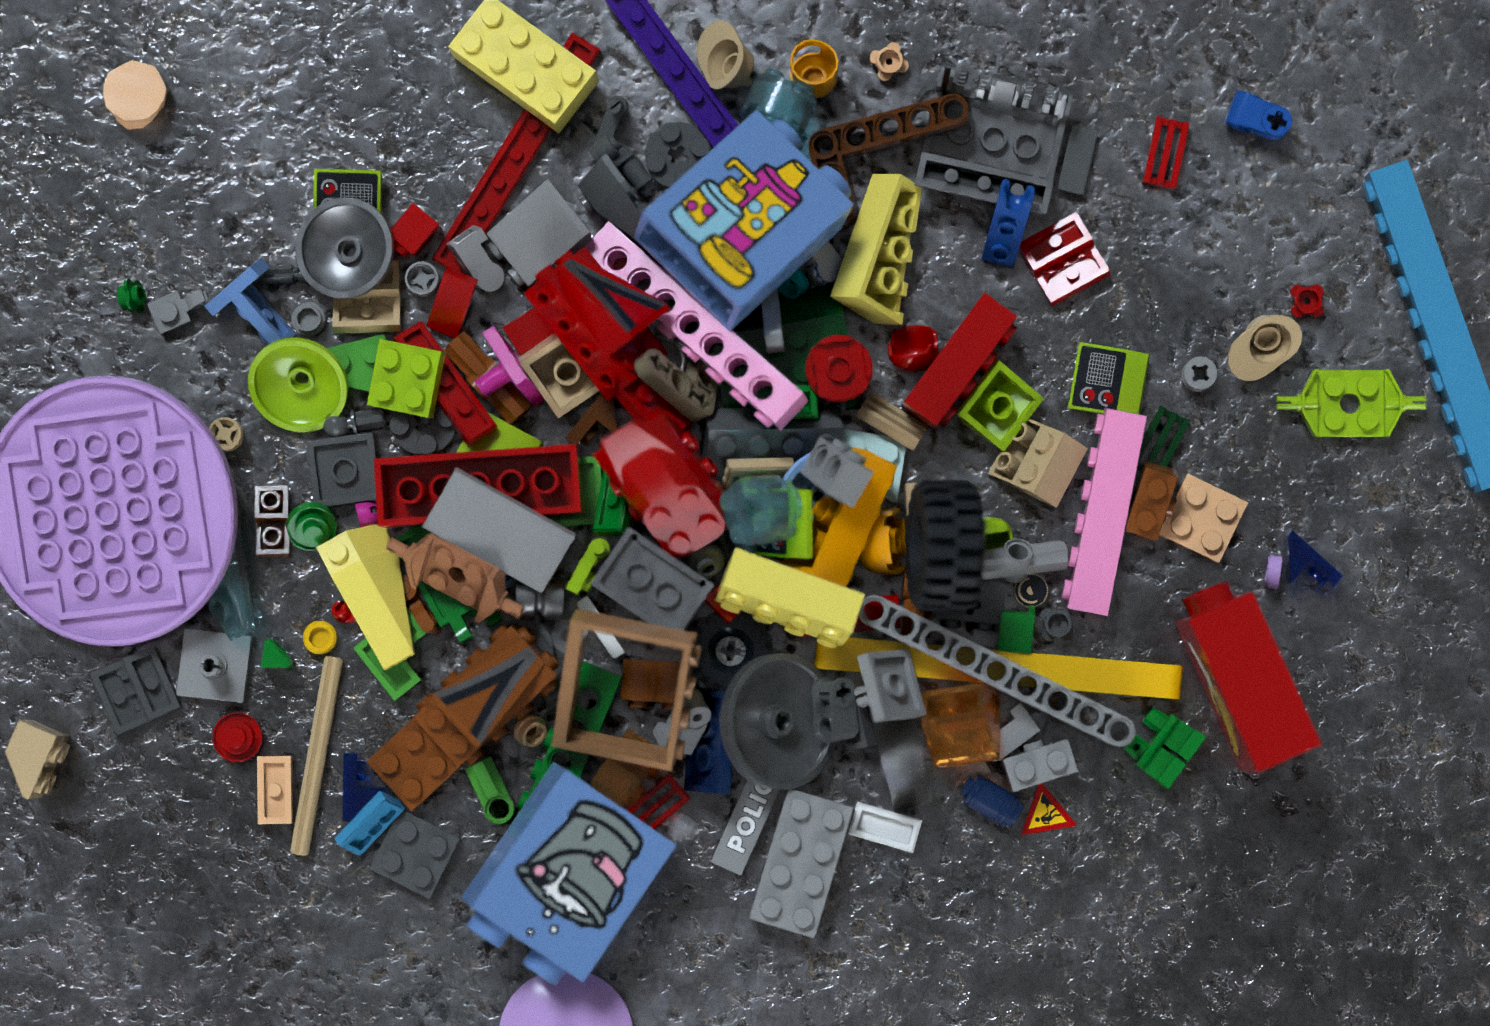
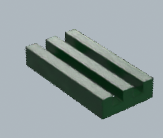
M1160 405L1142 439L1137 470L1140 472L1143 465L1139 461L1162 416L1168 418L1147 461L1155 462L1174 422L1180 425L1160 465L1165 467L1168 466L1190 420L1182 418Z

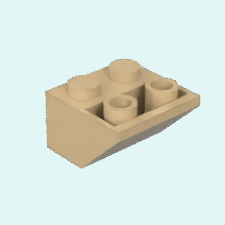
M1029 419L1026 424L1022 422L1023 428L1016 437H1013V441L1004 452L999 451L988 474L1039 501L1057 508L1088 448L1064 432Z
M34 720L18 721L5 751L22 797L27 799L42 798L44 793L47 795L50 793L56 780L53 771L57 762L62 763L70 748V745L66 743L69 735Z

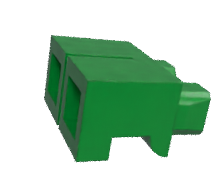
M1151 708L1143 718L1142 723L1153 730L1155 734L1148 743L1135 734L1133 740L1123 746V748L1135 759L1133 762L1161 786L1169 789L1187 764L1165 750L1161 745H1164L1184 761L1189 762L1206 739V736L1185 724L1175 715H1166L1157 709Z

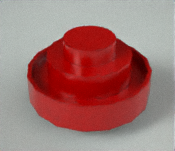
M234 712L223 716L216 723L212 742L216 751L223 758L232 762H243L259 752L263 743V731L260 723L253 716Z

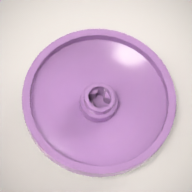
M565 972L556 986L539 975L525 982L508 1001L499 1026H633V1021L624 999L606 980L590 972L583 983L568 972Z

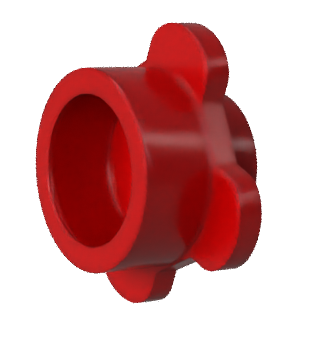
M1318 284L1307 287L1294 285L1290 290V295L1293 297L1291 314L1296 318H1300L1303 315L1320 317L1324 312V307L1321 305L1323 288ZM1305 298L1310 299L1309 304L1304 303Z

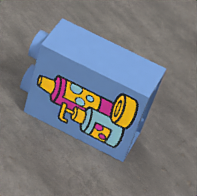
M758 110L753 112L642 212L633 237L729 332L842 229L854 205L848 199L851 196L850 187L840 173L829 166H823L818 170L800 152L803 149V144L796 131L781 119H775L770 123Z

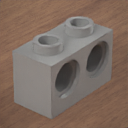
M820 437L800 472L827 495L853 508L874 472L864 465L866 458L853 451V448L837 438L830 442Z

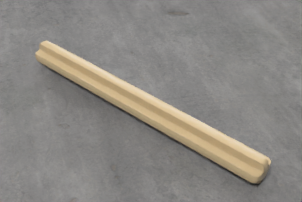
M326 656L323 662L290 849L291 853L295 855L306 856L310 851L343 660L338 657Z

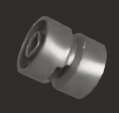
M551 577L542 593L514 578L512 600L525 606L521 617L516 619L513 616V620H533L536 614H539L542 620H562L564 604L562 577Z

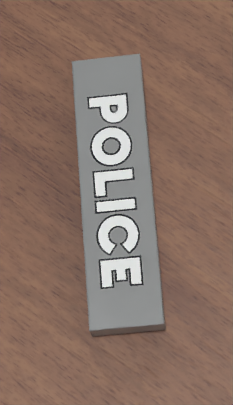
M748 780L746 781L710 862L740 876L742 875L780 790L765 789L752 784Z

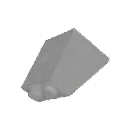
M548 179L486 233L491 240L487 244L490 251L498 260L504 257L512 268L507 272L519 287L525 283L528 288L538 282L534 276L549 264L556 268L555 260L568 250H571L573 254L577 253L592 239L590 231Z

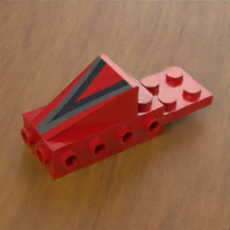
M586 247L575 254L568 250L554 261L557 265L556 268L549 264L534 276L538 282L524 293L607 401L616 396L632 418L637 421H646L657 413L662 412L678 422L682 429L692 422L639 377L634 366L636 357L650 349H656L664 356L668 355V352L648 328V326L670 310L666 303L603 269Z

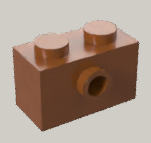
M1144 461L1129 505L1125 531L1157 541L1165 516L1171 518L1177 499L1173 498L1172 495L1178 480L1177 470Z

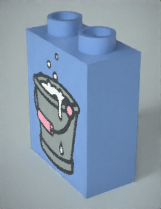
M553 762L461 898L476 911L466 926L498 948L502 947L510 934L531 947L522 963L555 986L565 972H568L584 983L676 847V844Z

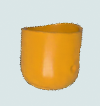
M809 39L803 40L794 47L790 58V80L793 88L799 94L807 98L816 99L826 96L835 87L838 78L839 60L836 51L829 44L820 40ZM814 45L820 48L819 53L811 52L804 54L793 63L797 52L804 47Z

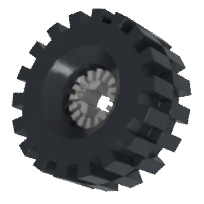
M741 611L727 624L716 612H713L701 620L695 628L694 633H698L696 645L701 646V654L698 666H692V669L699 680L711 689L726 691L733 677L745 664L757 657L773 654L770 634L763 623L757 622L752 618V614ZM729 641L735 642V648L741 649L740 656H734L733 661H728L726 655L721 653V648L727 647Z

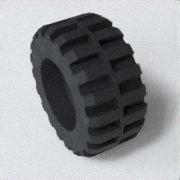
M922 480L915 484L914 489L911 491L905 533L906 578L908 580L907 587L910 593V600L920 610L967 611L976 605L977 598L980 596L985 563L984 510L978 487L968 480Z

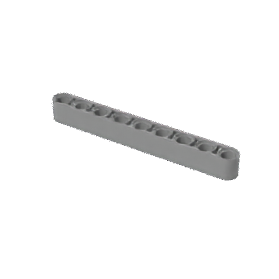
M871 595L863 599L858 616L867 626L1103 742L1120 747L1129 744L1133 740L1135 727L1127 717L885 598ZM876 601L881 604L883 614L880 619L872 621L866 618L864 615L866 603ZM906 616L912 620L913 630L909 635L903 636L896 632L894 624L898 617ZM931 631L939 632L944 638L943 646L937 651L930 650L925 644L926 635ZM962 646L970 647L974 652V660L968 666L961 665L956 660V652ZM992 661L1000 662L1005 668L1004 676L998 681L991 680L986 672L987 666ZM1023 676H1029L1035 682V690L1029 696L1022 695L1017 689V683ZM1054 691L1061 692L1066 698L1065 706L1059 711L1051 709L1048 705L1049 695ZM1085 706L1092 707L1096 712V720L1090 726L1083 725L1079 720V712ZM1116 721L1124 723L1127 728L1125 738L1120 741H1115L1109 732L1110 726Z

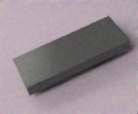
M1072 124L1057 190L1083 196L1098 130Z

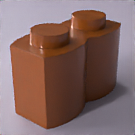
M623 659L621 700H628V707L648 708L649 702H662V709L673 710L681 662Z

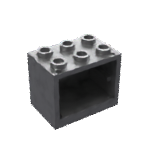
M628 527L590 583L647 623L680 630L687 629L704 604L707 596L715 588L714 584L630 527ZM702 582L706 583L704 587L700 586Z

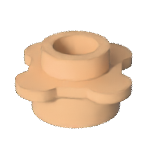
M895 42L889 43L887 47L880 51L874 50L870 54V62L876 65L879 71L878 78L882 81H889L892 75L905 73L908 70V61L903 59L900 52L901 47ZM887 59H891V60H892V64H891V65H888V64L886 63V60H887Z

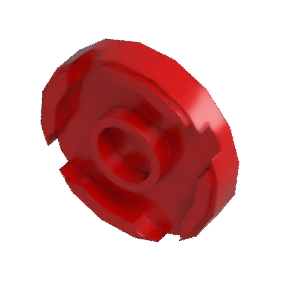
M832 335L821 339L810 350L805 361V376L809 387L818 397L829 402L844 403L856 399L866 390L872 378L873 363L869 351L859 341L848 335Z

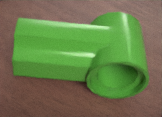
M492 756L466 768L465 771L484 808L486 818L494 824H503L510 821L516 813V803L510 796ZM496 799H503L509 805V813L504 818H497L491 811V805Z

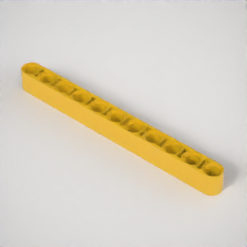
M848 637L842 647L836 645V648H830L819 644L816 638L814 665L818 669L861 673L857 656L867 652L909 649L916 677L983 683L899 641ZM926 644L933 651H937L943 646ZM960 647L956 652L958 663L964 666L970 665L974 660L973 650L969 647ZM988 649L1072 691L1181 699L1183 666ZM992 661L987 666L986 672L991 680L998 681L1004 676L1005 668L1000 662ZM1023 676L1019 679L1017 686L1035 687V682L1031 677Z

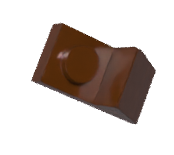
M601 393L565 439L571 444L580 446L582 443L587 446L598 433V430L594 428L597 423L601 424L611 433L618 430L615 398L612 397L607 401Z

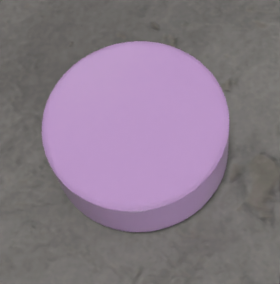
M1268 556L1264 585L1268 589L1278 590L1282 556Z

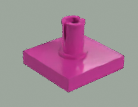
M492 326L482 334L499 359V365L474 380L483 395L487 398L493 392L512 381L534 407L544 401V397L520 365L516 352L499 331Z

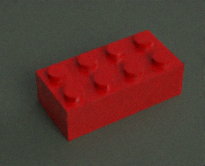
M984 292L901 407L933 431L938 424L944 428L957 411V408L953 406L954 402L958 397L964 401L977 384V381L973 379L976 372L979 370L984 374L996 358L997 354L993 352V349L998 343L1004 347L1018 328L1013 324L1017 316Z

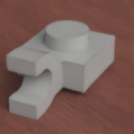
M202 289L188 294L185 298L182 297L180 291L176 290L148 303L147 306L160 335H165L193 322L189 312L204 307L210 302L206 291H202Z

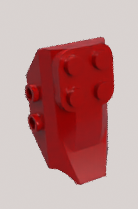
M659 412L646 421L632 420L600 440V449L592 455L610 478L609 484L618 497L624 496L629 503L628 509L637 522L643 521L665 552L674 558H684L717 539L731 524L736 512L717 477L719 472L715 463L709 456L705 458L698 450L700 448L699 443L692 432L687 431L685 433L678 422Z

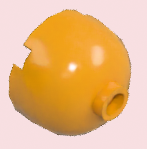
M881 508L880 515L873 523L867 537V545L860 553L858 560L865 569L873 573L886 575L901 574L905 568V565H899L900 556H905L906 551L904 518H897L896 516L897 513L901 512L899 508Z

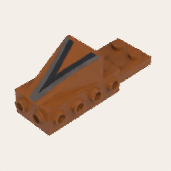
M514 624L507 628L505 625H502L489 637L493 643L484 651L480 647L476 649L465 660L468 666L460 674L454 670L440 683L444 688L434 695L429 693L416 705L419 712L412 717L413 719L366 761L411 812L462 765L467 762L472 766L485 754L482 747L490 740L497 743L510 731L506 725L515 717L519 721L523 719L534 708L531 702L538 695L541 694L545 698L559 685L556 681L562 674L558 668L559 662L549 651L543 652L535 643L536 637L526 626L520 627L518 624Z

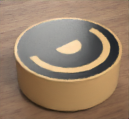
M1028 574L1023 582L1015 583L1014 597L1024 607H1028V605L1039 606L1047 597V584L1039 575Z

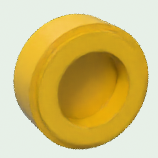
M314 621L304 630V645L314 654L329 653L337 644V631L333 625L326 621Z

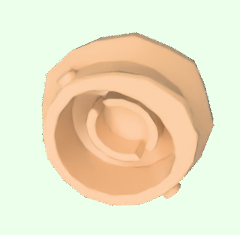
M134 60L110 71L103 85V98L106 109L115 116L118 123L128 130L141 129L151 123L161 108H164L168 92L166 84L155 66Z

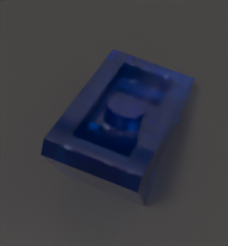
M1293 530L1286 533L1284 536L1286 584L1291 583L1307 566L1310 569L1307 573L1308 576L1321 587L1324 584H1327L1329 587L1335 586L1343 575Z
M344 753L342 821H351L379 791H383L386 788L360 787V780H366L367 771L366 760H361V753Z

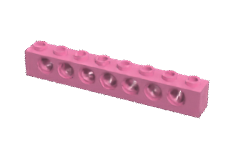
M608 221L585 246L598 264L606 271L637 287L640 281L650 279L651 285L644 292L664 303L669 300L675 301L674 308L657 319L660 323L657 329L670 341L676 337L684 345L681 351L694 363L699 359L708 366L705 372L720 385L725 381L733 389L729 393L741 405L745 406L749 402L757 410L754 416L767 428L773 424L782 431L808 402L803 392L734 331L731 330L729 332L694 296L611 222ZM627 258L624 268L613 270L616 260ZM699 322V328L695 333L685 334V328L689 323ZM716 343L724 344L723 351L719 355H709V349L712 345ZM748 365V371L743 377H733V371L737 366ZM765 386L773 387V392L769 398L764 400L757 398L761 388Z

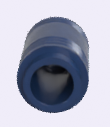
M980 774L975 779L969 777L960 792V795L965 797L962 804L1003 827L1005 825L1012 827L1024 807V803L1019 801L1020 797L985 779Z

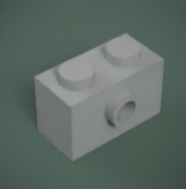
M1042 739L1022 745L1024 752L1001 759L1008 785L1012 792L1078 772L1068 739H1061L1043 745Z

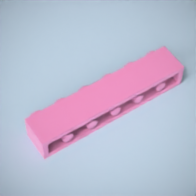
M1104 408L1103 414H1097L1094 426V434H1099L1097 448H1090L1087 467H1092L1090 481L1084 480L1081 492V500L1086 501L1084 514H1077L1074 533L1080 535L1077 547L1071 546L1068 566L1073 567L1071 580L1065 579L1061 595V599L1067 600L1066 607L1068 609L1108 616L1147 419L1145 415Z

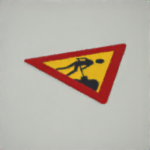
M1043 783L1038 784L1021 835L1076 826L1073 819Z

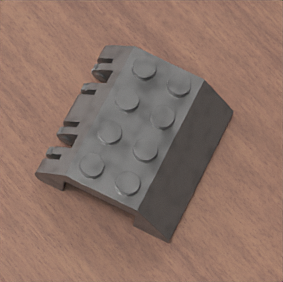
M942 62L934 98L948 94L960 95L970 104L972 116L970 121L960 128L924 138L914 185L996 204L1001 183L1006 179L1010 181V191L1015 195H1022L1027 186H1033L1035 193L1030 211L1046 215L1065 124L1069 116L1074 91L1060 88L1056 104L1051 105L1055 87L1047 85V89L1044 90L1042 107L1030 104L1035 90L1034 82H1026L1023 97L1020 98L1018 96L1022 79L994 73L990 91L985 88L989 72L981 71L977 81V91L973 92L964 90L969 76L968 67L961 66L958 81L953 83L956 65ZM959 102L952 103L947 109L949 119H957L963 113V105Z

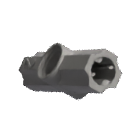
M1020 538L1010 539L1002 548L984 550L983 580L1002 578L1010 583H1020L1026 579L1028 574L1065 570L1069 563L1068 549L1065 542L1060 540L1030 544Z

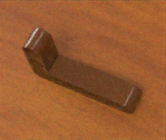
M948 94L824 128L811 135L808 148L812 164L818 170L823 166L839 170L850 187L851 196L848 199L854 205L843 227L853 225L859 214V207L846 158L966 125L971 119L972 108L962 96ZM952 103H962V115L957 119H949L947 116L948 107ZM922 111L929 112L931 115L930 123L924 128H917L914 122L916 115ZM889 120L897 121V133L892 137H885L882 133L883 125ZM857 129H863L866 133L865 141L859 146H853L850 142L852 132ZM824 138H831L833 141L832 151L826 155H821L818 151L819 142Z

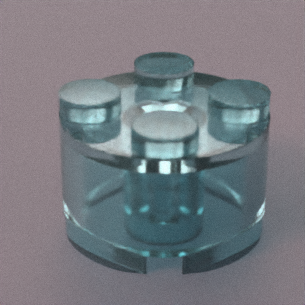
M766 68L763 74L756 75L740 111V116L745 120L746 116L749 117L758 110L770 123L775 119L785 121L802 139L817 105V100L813 95L815 88L802 81L795 83L784 78V74L780 71Z
M779 475L743 477L736 480L728 491L721 495L720 505L724 510L725 523L734 543L748 546L782 543L789 540L795 534L797 528H794L797 518L801 517L802 505L799 493L790 481L783 480Z

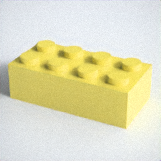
M484 0L448 46L456 60L557 133L562 131L599 83L596 70L499 0Z
M735 548L727 563L714 601L721 603V608L729 612L740 613V610L752 614V618L757 622L771 625L774 622L785 626V631L796 636L807 634L816 637L817 642L823 646L836 648V645L842 647L851 635L865 594Z

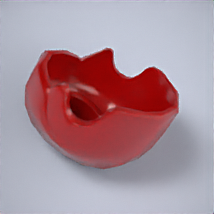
M911 325L895 330L891 334V344H887L890 362L901 370L912 372L929 367L938 356L937 332L930 326Z

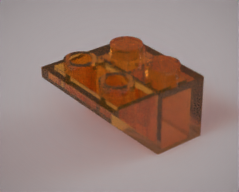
M985 682L921 692L927 714L921 716V725L934 767L938 769L1000 760V697Z

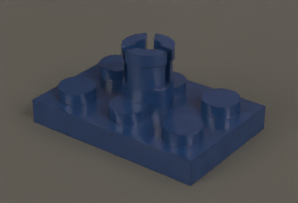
M699 690L711 711V718L692 755L686 754L684 790L729 795L730 785L733 781L731 761L723 745L720 729L721 706L726 691Z

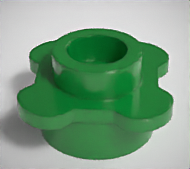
M125 279L124 284L119 285L117 289L119 305L124 311L134 312L137 310L138 313H142L146 302L145 289L139 280L132 282L130 279Z

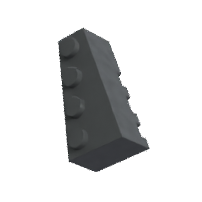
M837 406L817 407L818 419L791 420L782 431L773 424L769 428L762 424L754 416V413L757 411L755 408H715L711 415L703 419L701 454L704 458L709 456L713 460L719 472L717 477L722 484V478L725 476L724 470L727 468V459L793 457L795 463L806 454L812 452L820 437L830 442H833L835 438L842 441L843 424Z

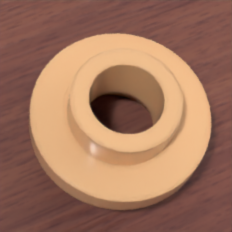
M537 714L526 715L517 722L514 728V737L523 746H538L547 735L546 723Z

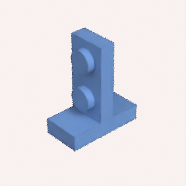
M261 257L204 307L214 316L232 301L239 315L256 328L261 340L268 345L279 339L294 337L296 333L252 284L270 268Z

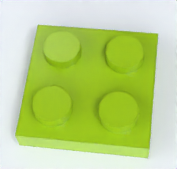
M379 339L367 405L433 418L446 352Z

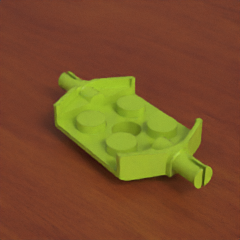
M1314 369L1310 373L1300 395L1276 396V403H1289L1276 404V410H1296V412H1299L1312 437H1389L1402 412L1406 410H1426V404L1413 403L1426 402V396L1403 395L1390 369ZM1344 395H1352L1357 399L1358 408L1354 413H1346L1342 410L1340 401Z

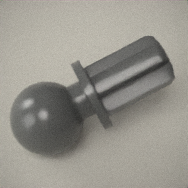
M353 408L350 409V416L340 413L338 417L331 416L327 418L323 427L325 433L333 438L345 436L350 429H353L356 435L359 434V431L384 427L386 420L382 408L356 411Z

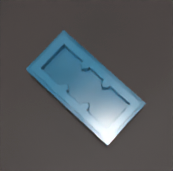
M379 791L334 839L340 847L360 856L403 812L405 807L400 800Z

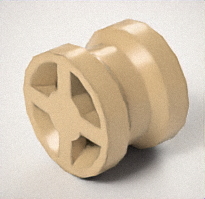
M218 418L209 427L223 451H233L243 441L244 432L242 426L231 418Z

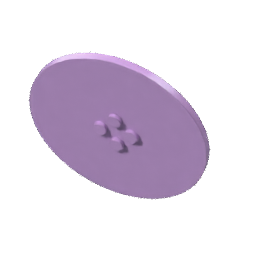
M92 376L70 380L53 386L31 399L12 416L0 432V582L22 610L45 628L76 642L97 646H126L154 639L178 628L193 617L211 598L225 575L235 547L238 526L237 494L228 461L220 444L211 430L193 410L172 394L141 380L121 376Z

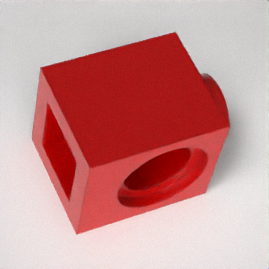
M412 203L391 228L394 249L405 258L409 253L417 258L439 232L441 226L417 205Z

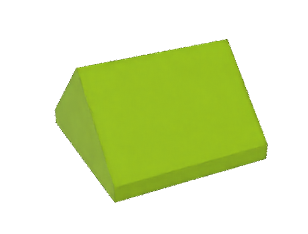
M996 359L956 414L964 425L1004 452L1013 441V437H1016L1023 428L1022 422L1026 424L1044 398L1000 360Z

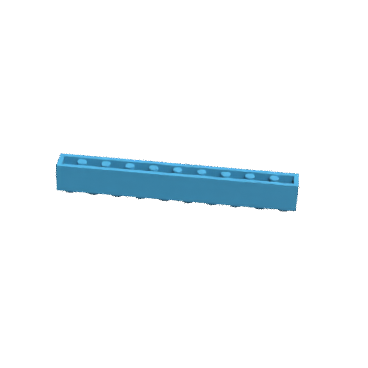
M1407 159L1369 172L1364 177L1366 182L1362 183L1363 192L1368 202L1373 201L1377 214L1373 215L1374 223L1378 232L1385 235L1388 246H1385V254L1390 265L1395 264L1399 275L1396 278L1398 291L1402 297H1407L1410 309L1407 310L1409 322L1413 329L1418 328L1421 341H1418L1420 353L1424 360H1429L1433 371L1429 373L1432 387L1435 392L1440 391L1444 402L1440 406L1443 418L1447 424L1451 423L1455 436L1452 437L1454 449L1458 456H1463L1466 468H1463L1466 483L1469 487H1474L1475 492L1490 488V390Z

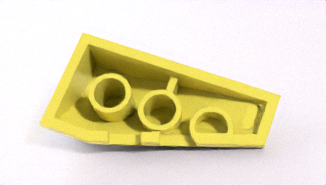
M377 523L344 531L316 548L376 657L386 671L413 656L415 651L410 618L407 614L406 591L400 567L401 557L386 550V546L392 536L387 528L378 527Z

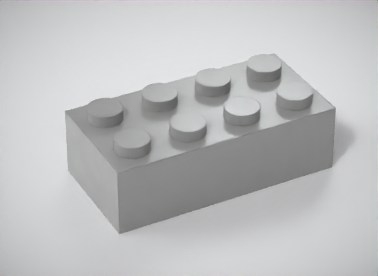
M797 789L787 790L749 919L815 938L852 815L853 806Z

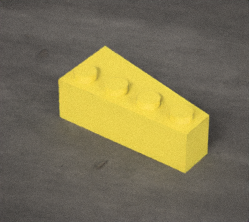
M872 174L830 297L873 324L902 325L904 313L899 311L901 298L907 296L908 283L904 282L906 264L912 262L913 250L910 245L911 232H916L922 188L915 186L914 182L902 174Z

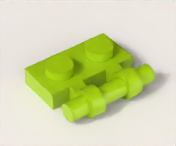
M597 538L590 543L566 589L579 596H582L584 591L591 592L593 585L590 583L596 576V573H594L599 560L606 559L611 552V547L607 541Z

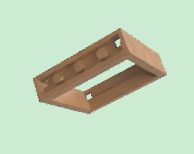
M577 609L570 620L551 746L672 771L676 760L683 759L686 741L680 739L682 729L687 730L691 715V709L686 708L687 697H693L696 678L691 677L692 666H698L701 654V646L696 645L698 633ZM588 630L683 649L667 747L573 728Z

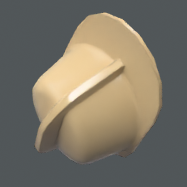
M719 20L711 23L701 34L696 53L698 64L707 83L712 89L716 90L725 87L730 89L740 86L749 87L752 84L750 75L754 66L752 53L742 44L735 28L729 22Z
M1262 315L1252 320L1245 332L1232 343L1228 352V365L1231 372L1238 379L1244 381H1255L1268 375L1297 353L1302 342V332L1299 324L1293 318L1285 315Z

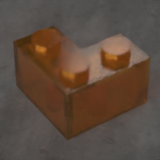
M630 728L627 729L622 737L652 744ZM607 758L589 786L621 808H624L627 803L633 806L645 789L640 785L647 774L653 777L658 768Z

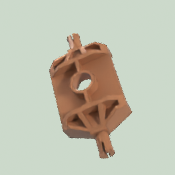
M428 533L417 544L413 543L410 547L394 539V537L389 540L386 546L387 551L404 558L411 588L416 590L419 584L424 582L432 588L460 601L462 604L477 610L475 621L478 623L493 614L496 609H501L516 617V619H519L524 611L525 606L507 598L505 572L433 533ZM456 567H458V568H460L461 570H463V571H464V574H462L461 572H459V571L456 569Z

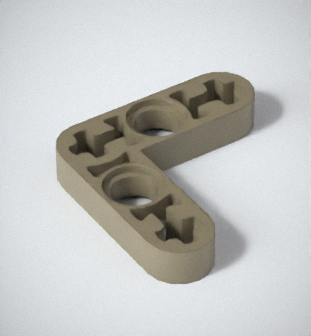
M712 346L709 349L710 356H714ZM650 349L636 357L634 366L639 377L688 419L698 422L713 413L718 383L705 372L708 366L699 359L694 363L688 357L686 372L684 373L656 349Z

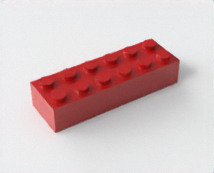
M577 444L374 459L378 527L381 528L423 526L456 467L545 517L585 514L581 446Z

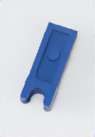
M1006 179L1002 181L981 260L1014 268L1034 198L1035 188L1033 186H1027L1022 195H1015L1010 191V181Z

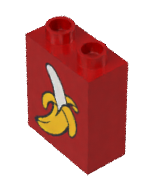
M1228 581L1183 598L1182 602L1189 616L1174 622V625L1239 769L1259 773L1322 745L1253 592L1234 595Z

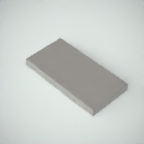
M457 467L423 525V528L500 568L509 576L540 593L544 591L576 535L574 532Z

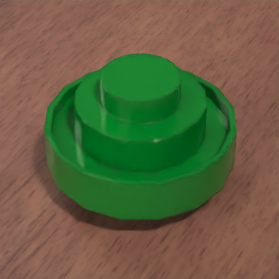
M319 502L300 504L287 517L286 529L289 539L300 549L315 551L317 550L316 547L334 538L336 535L337 525L333 512L326 505Z

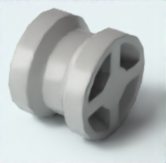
M1194 357L1181 370L1182 383L1187 389L1195 392L1206 390L1214 384L1217 378L1216 365L1207 357Z

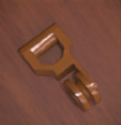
M402 575L406 591L405 600L409 604L413 617L423 631L433 636L439 635L441 627L419 596V587L416 590L411 588L408 576Z

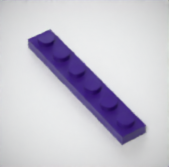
M604 0L692 121L703 133L712 148L717 146L739 126L647 0Z

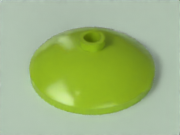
M290 337L279 339L266 345L257 354L249 369L248 389L255 407L274 425L293 432H313L324 428L323 425L328 414H330L329 417H338L348 397V380L342 364L327 348L312 340ZM299 372L307 374L308 379L301 378Z

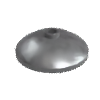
M354 198L332 199L312 210L300 226L295 245L296 261L304 279L318 292L338 299L356 298L373 290L387 275L394 256L393 234L385 217L372 205ZM354 245L356 253L354 256L349 257L347 254L348 248Z

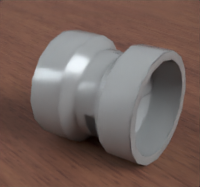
M421 261L412 264L407 269L405 283L415 296L430 298L438 292L441 277L434 266Z

